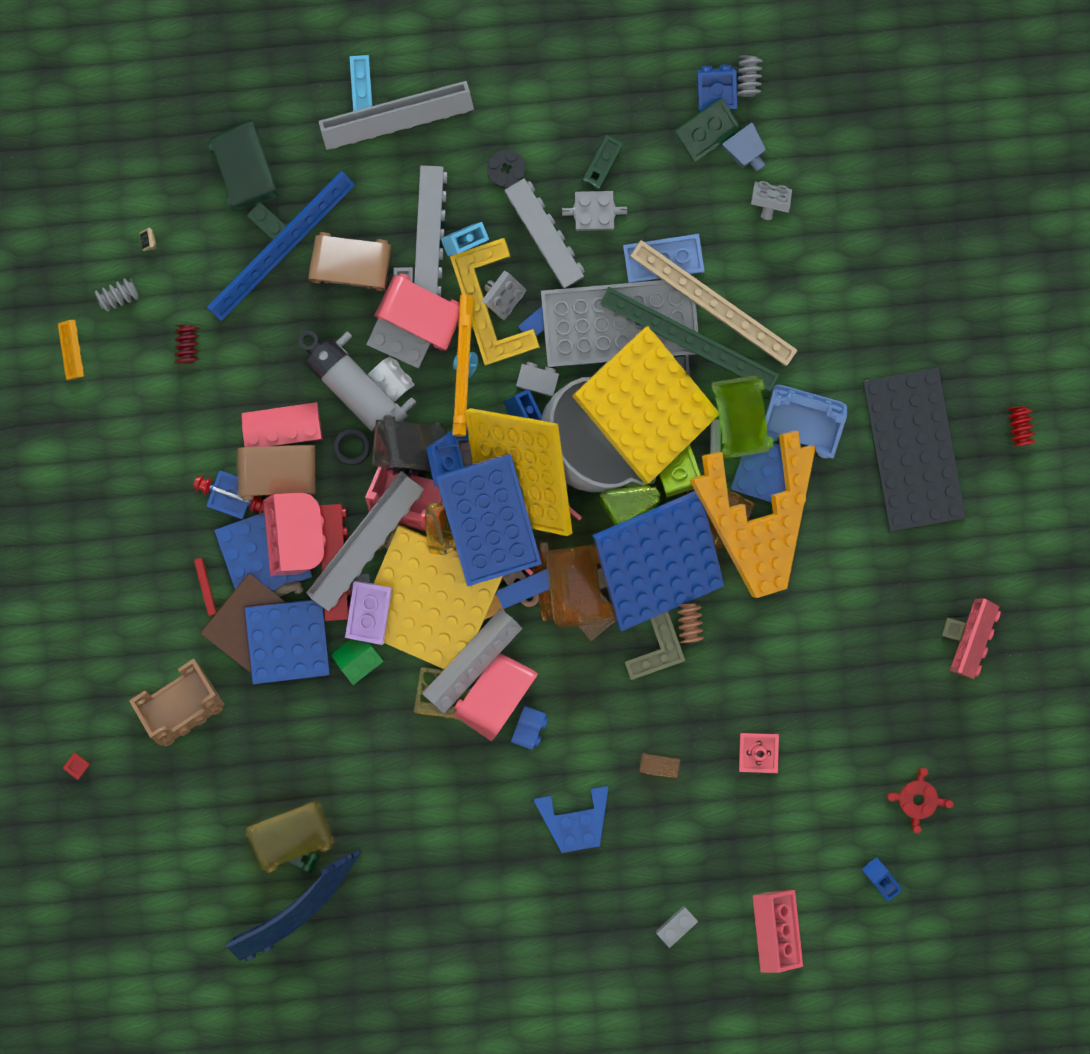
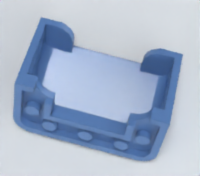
M774 385L759 438H762L765 442L773 443L778 441L779 434L799 431L801 444L815 446L816 452L822 458H834L847 418V405L837 400L784 385Z

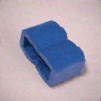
M524 705L511 742L533 750L534 746L538 747L541 736L538 735L541 728L545 729L548 718L545 717L546 713Z

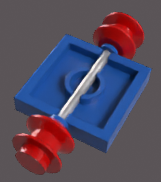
M219 470L214 484H212L211 477L207 480L203 479V474L200 477H196L193 487L196 488L195 492L202 490L203 495H206L209 491L211 492L207 507L240 519L244 518L248 505L251 512L258 510L259 515L262 512L264 513V502L259 499V495L250 501H243L242 497H238L237 476Z

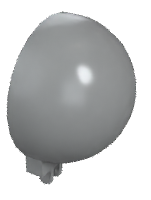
M591 377L580 378L565 385L550 399L543 411L541 421L558 424L566 484L587 492H608L622 486L635 490L644 487L643 481L572 397ZM654 478L649 484L655 483L656 478Z

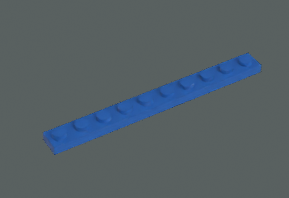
M341 171L207 306L217 318L222 321L355 186L347 175Z

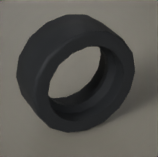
M346 429L335 438L333 445L334 453L344 464L358 465L369 456L370 442L367 436L360 430ZM348 436H356L363 443V451L356 458H347L341 451V443Z

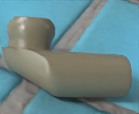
M295 581L280 586L274 590V593L282 597L294 591L298 595L304 591V587L301 586V582Z

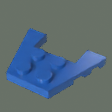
M467 425L466 436L452 435V430L426 447L434 486H438L436 475L464 467L459 441L469 440Z
M608 786L591 789L594 809L554 815L551 796L534 799L538 810L562 853L600 846Z

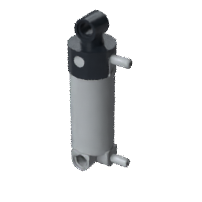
M304 331L299 336V344L310 354L305 365L335 393L371 432L379 426L386 433L396 431L399 425L408 417L406 412L416 404V401L410 398L400 407L383 392L342 348L352 337L349 332H346L337 341L330 338L323 343L314 332ZM308 336L314 338V343L311 346L304 344V339ZM388 419L394 420V425L391 428H386L384 425Z

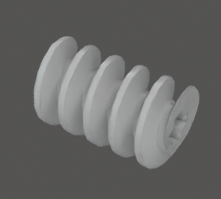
M739 56L743 61L738 63L742 67L738 70V74L743 76L737 79L741 82V84L737 85V89L741 90L737 95L753 97L755 94L761 93V90L756 89V86H760L762 83L756 81V79L762 77V75L757 74V71L762 70V67L757 66V64L763 62V60L755 56Z
M131 277L130 282L124 278L123 285L117 281L116 288L110 284L109 291L103 287L101 295L97 290L95 291L102 310L104 308L107 312L110 311V305L116 309L117 302L123 306L124 299L130 303L132 301L131 296L135 300L139 298Z

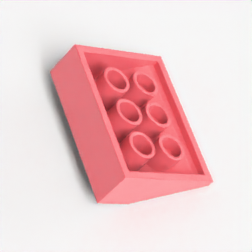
M986 599L974 600L962 639L950 668L951 672L971 679L979 676L982 667L979 664L981 658H985L988 648L986 644L993 637L994 629L992 627L994 622H997L1000 617L1001 611H998L1000 606Z

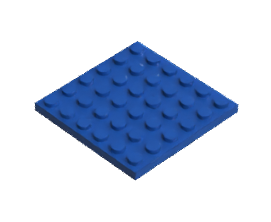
M695 491L593 535L617 625L621 631L674 609L679 604H685L724 586L706 510Z

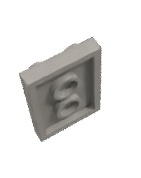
M379 318L366 344L418 369L430 346L423 339Z

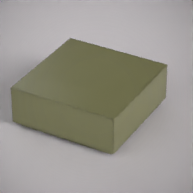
M946 618L942 636L961 641L966 623Z

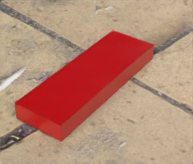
M203 558L195 559L194 563L209 616H212L217 612L205 562Z

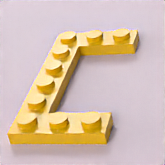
M505 238L450 256L461 293L473 296L472 327L485 365L540 348L534 329L498 341L488 308L482 302L484 296L475 269L511 257Z

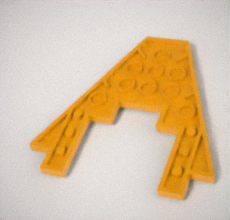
M799 431L779 434L786 491L771 495L773 514L747 521L744 504L729 507L722 452H714L702 456L705 475L690 479L751 596L754 598L785 590L788 587L815 453V446L809 445L801 448Z

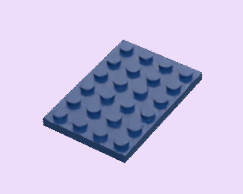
M510 453L435 476L467 586L542 564Z

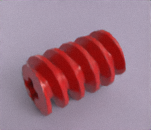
M1027 406L1008 408V411L1014 412L1008 416L1009 419L1014 420L1009 426L1015 427L1010 433L1016 435L1011 438V441L1017 444L1012 447L1035 443L1036 440L1030 439L1031 436L1035 435V432L1029 431L1034 425L1028 423L1033 420V417L1027 415L1033 412V410L1028 409Z

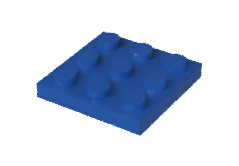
M748 435L731 490L772 503L771 495L786 491L780 445L768 443L763 439Z

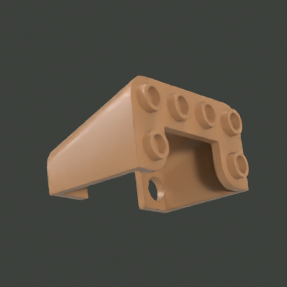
M195 659L178 668L182 676L153 695H150L145 690L129 700L150 738L161 746L171 745L176 738L188 734L193 727L205 723L208 717L216 715L223 710L224 702Z

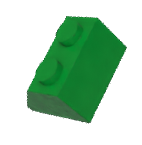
M350 639L331 654L352 685H355L384 662L370 642Z

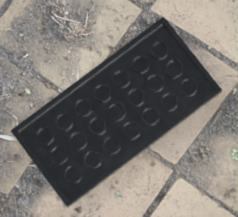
M939 368L862 381L889 532L965 519Z

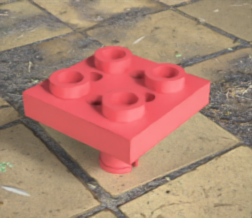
M740 733L739 772L778 773L779 734Z

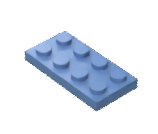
M699 234L645 242L687 273L697 274L705 272ZM638 243L623 245L628 283L660 279L629 257Z

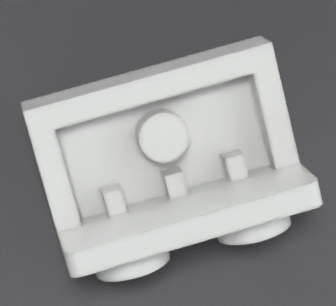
M391 356L382 360L368 374L393 402H396L406 391L415 385L411 377L402 370L398 361Z

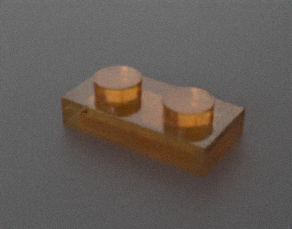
M642 753L639 772L678 778L680 759Z

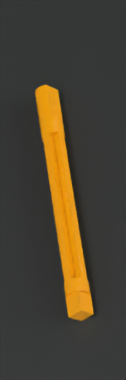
M468 294L460 295L457 372L452 435L457 437L466 436L467 425L465 411L467 410L473 296Z

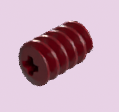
M175 325L180 328L175 330V334L180 335L175 338V341L180 343L175 346V349L180 351L175 353V357L180 358L175 361V364H194L195 361L199 360L198 357L194 356V354L199 353V350L194 349V346L199 345L198 342L194 341L195 338L199 337L198 334L194 333V331L199 330V327L194 325Z

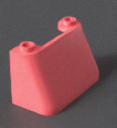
M405 274L394 275L374 316L423 339L429 344H433V347L441 351H446L459 321L460 303L453 299L449 302L410 281L411 278Z
M381 462L365 497L369 512L399 475V473L393 475L392 470L386 471L387 465H382ZM411 475L410 478L417 482L424 490L421 497L414 501L408 514L403 516L398 524L438 534L442 530L446 517L439 488L434 486V482L431 479Z
M500 653L484 670L464 701L460 699L454 707L457 710L454 716L492 741L538 673Z

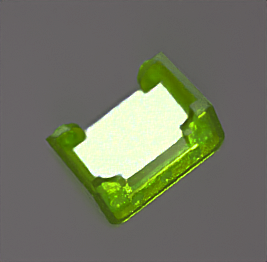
M758 375L712 382L713 392H715L716 397L718 396V398H715V401L717 402L722 444H725L723 446L724 449H722L723 459L770 452V448L774 447L772 436L768 435L762 390H765L763 379H759Z
M649 485L610 489L599 494L600 503L614 525L657 508L660 504L658 498L661 497L655 487L651 488Z

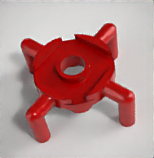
M923 767L918 769L917 780L906 784L900 793L888 792L886 794L888 800L899 801L903 812L912 818L911 830L917 834L921 832V827L919 826L920 819L931 816L937 806L953 807L952 801L938 798L935 788L925 782L928 770ZM917 794H921L924 798L923 803L920 805H915L913 802V798Z

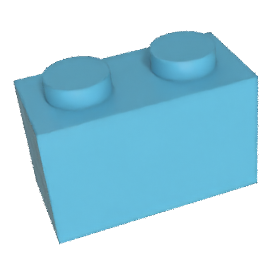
M482 222L472 224L441 238L448 256L459 254L489 240Z

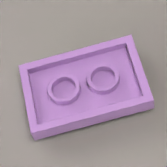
M354 581L345 638L380 645L384 644L393 587Z

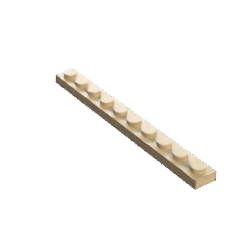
M642 240L629 256L784 366L789 364L797 352V349Z

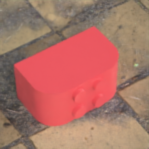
M306 493L273 494L264 499L270 576L298 575L316 567L323 559L326 544L325 536L322 534L324 519L321 516L318 502Z

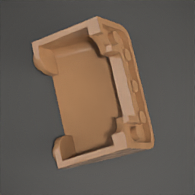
M320 232L319 235L315 236L308 280L311 283L320 284L323 280L327 284L335 283L366 287L367 289H370L372 286L377 291L386 292L392 246L388 244L387 240L377 239L376 242L331 237L330 233Z
M315 446L237 448L238 497H242L243 501L254 500V497L258 495L284 493L315 495Z

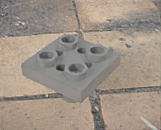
M755 181L751 204L763 207L761 218L772 220L774 210L789 213L792 189L783 185H770L765 181Z
M504 270L496 282L492 280L487 282L492 287L487 284L485 285V291L488 293L482 300L502 320L507 318L527 291L513 276Z

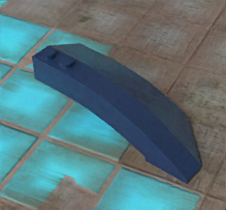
M360 849L326 865L321 870L322 875L296 901L267 921L231 938L226 943L227 948L239 961L243 959L249 961L256 957L255 953L261 950L265 953L273 949V944L307 922L331 898L360 855Z

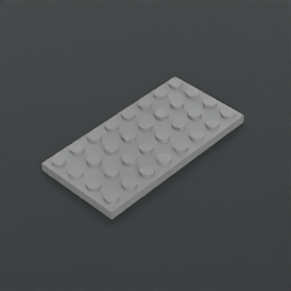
M663 280L541 291L548 367L606 363L644 328L600 305L608 287L698 332L696 303ZM654 333L673 357L696 355Z

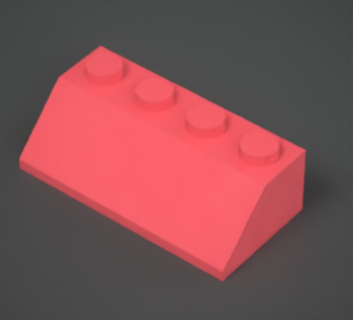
M318 402L242 413V431L245 447L287 446L323 440Z
M795 890L753 895L761 972L779 973L803 967Z

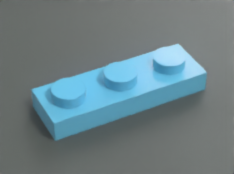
M369 55L350 56L353 111L372 107Z

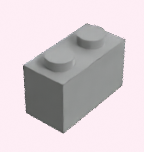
M527 362L526 365L522 364L516 388L529 389L531 392L553 397L559 377L556 369L545 367V370L539 369L537 364Z
M682 906L656 930V934L670 948L698 921L685 906Z

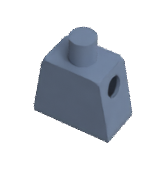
M753 123L747 125L721 146L742 168L751 164L756 172L766 166L760 158L766 149Z

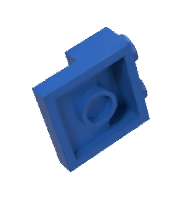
M721 65L720 69H712V66H702L701 70H697L699 111L720 97L729 109H737L735 68H731V65Z

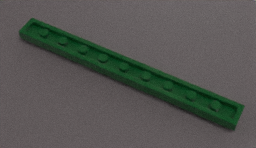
M608 287L600 305L642 327L649 326L650 330L768 392L772 391L779 377V374L611 287Z

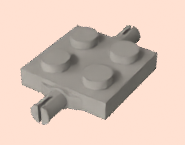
M613 191L575 192L573 208H562V216L574 215L576 231L614 230L615 216L620 214L627 215V206L615 207Z

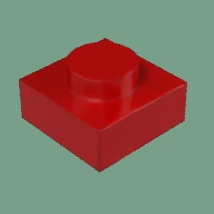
M75 752L63 769L79 780L90 766V763Z

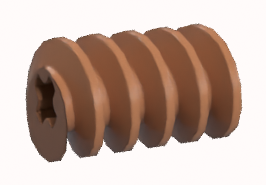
M696 603L679 604L678 607L683 609L678 611V614L683 615V617L678 619V622L684 623V625L679 626V629L684 631V633L679 634V637L685 638L680 643L703 640L704 637L698 635V633L703 632V629L697 627L703 624L702 621L697 620V618L702 616V613L696 612L701 609V606L696 605Z

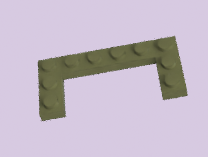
M602 568L593 571L598 588L607 587ZM668 611L650 619L660 649L625 661L631 680L685 661Z

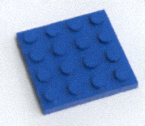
M265 513L214 530L235 589L248 573L253 575L271 591L284 584L295 581L299 582L313 577L311 570L298 575L270 576Z
M311 599L244 607L253 684L329 675L323 607Z

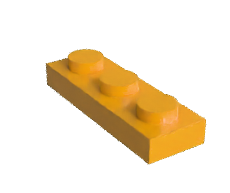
M67 320L58 323L66 380L84 377L75 320Z

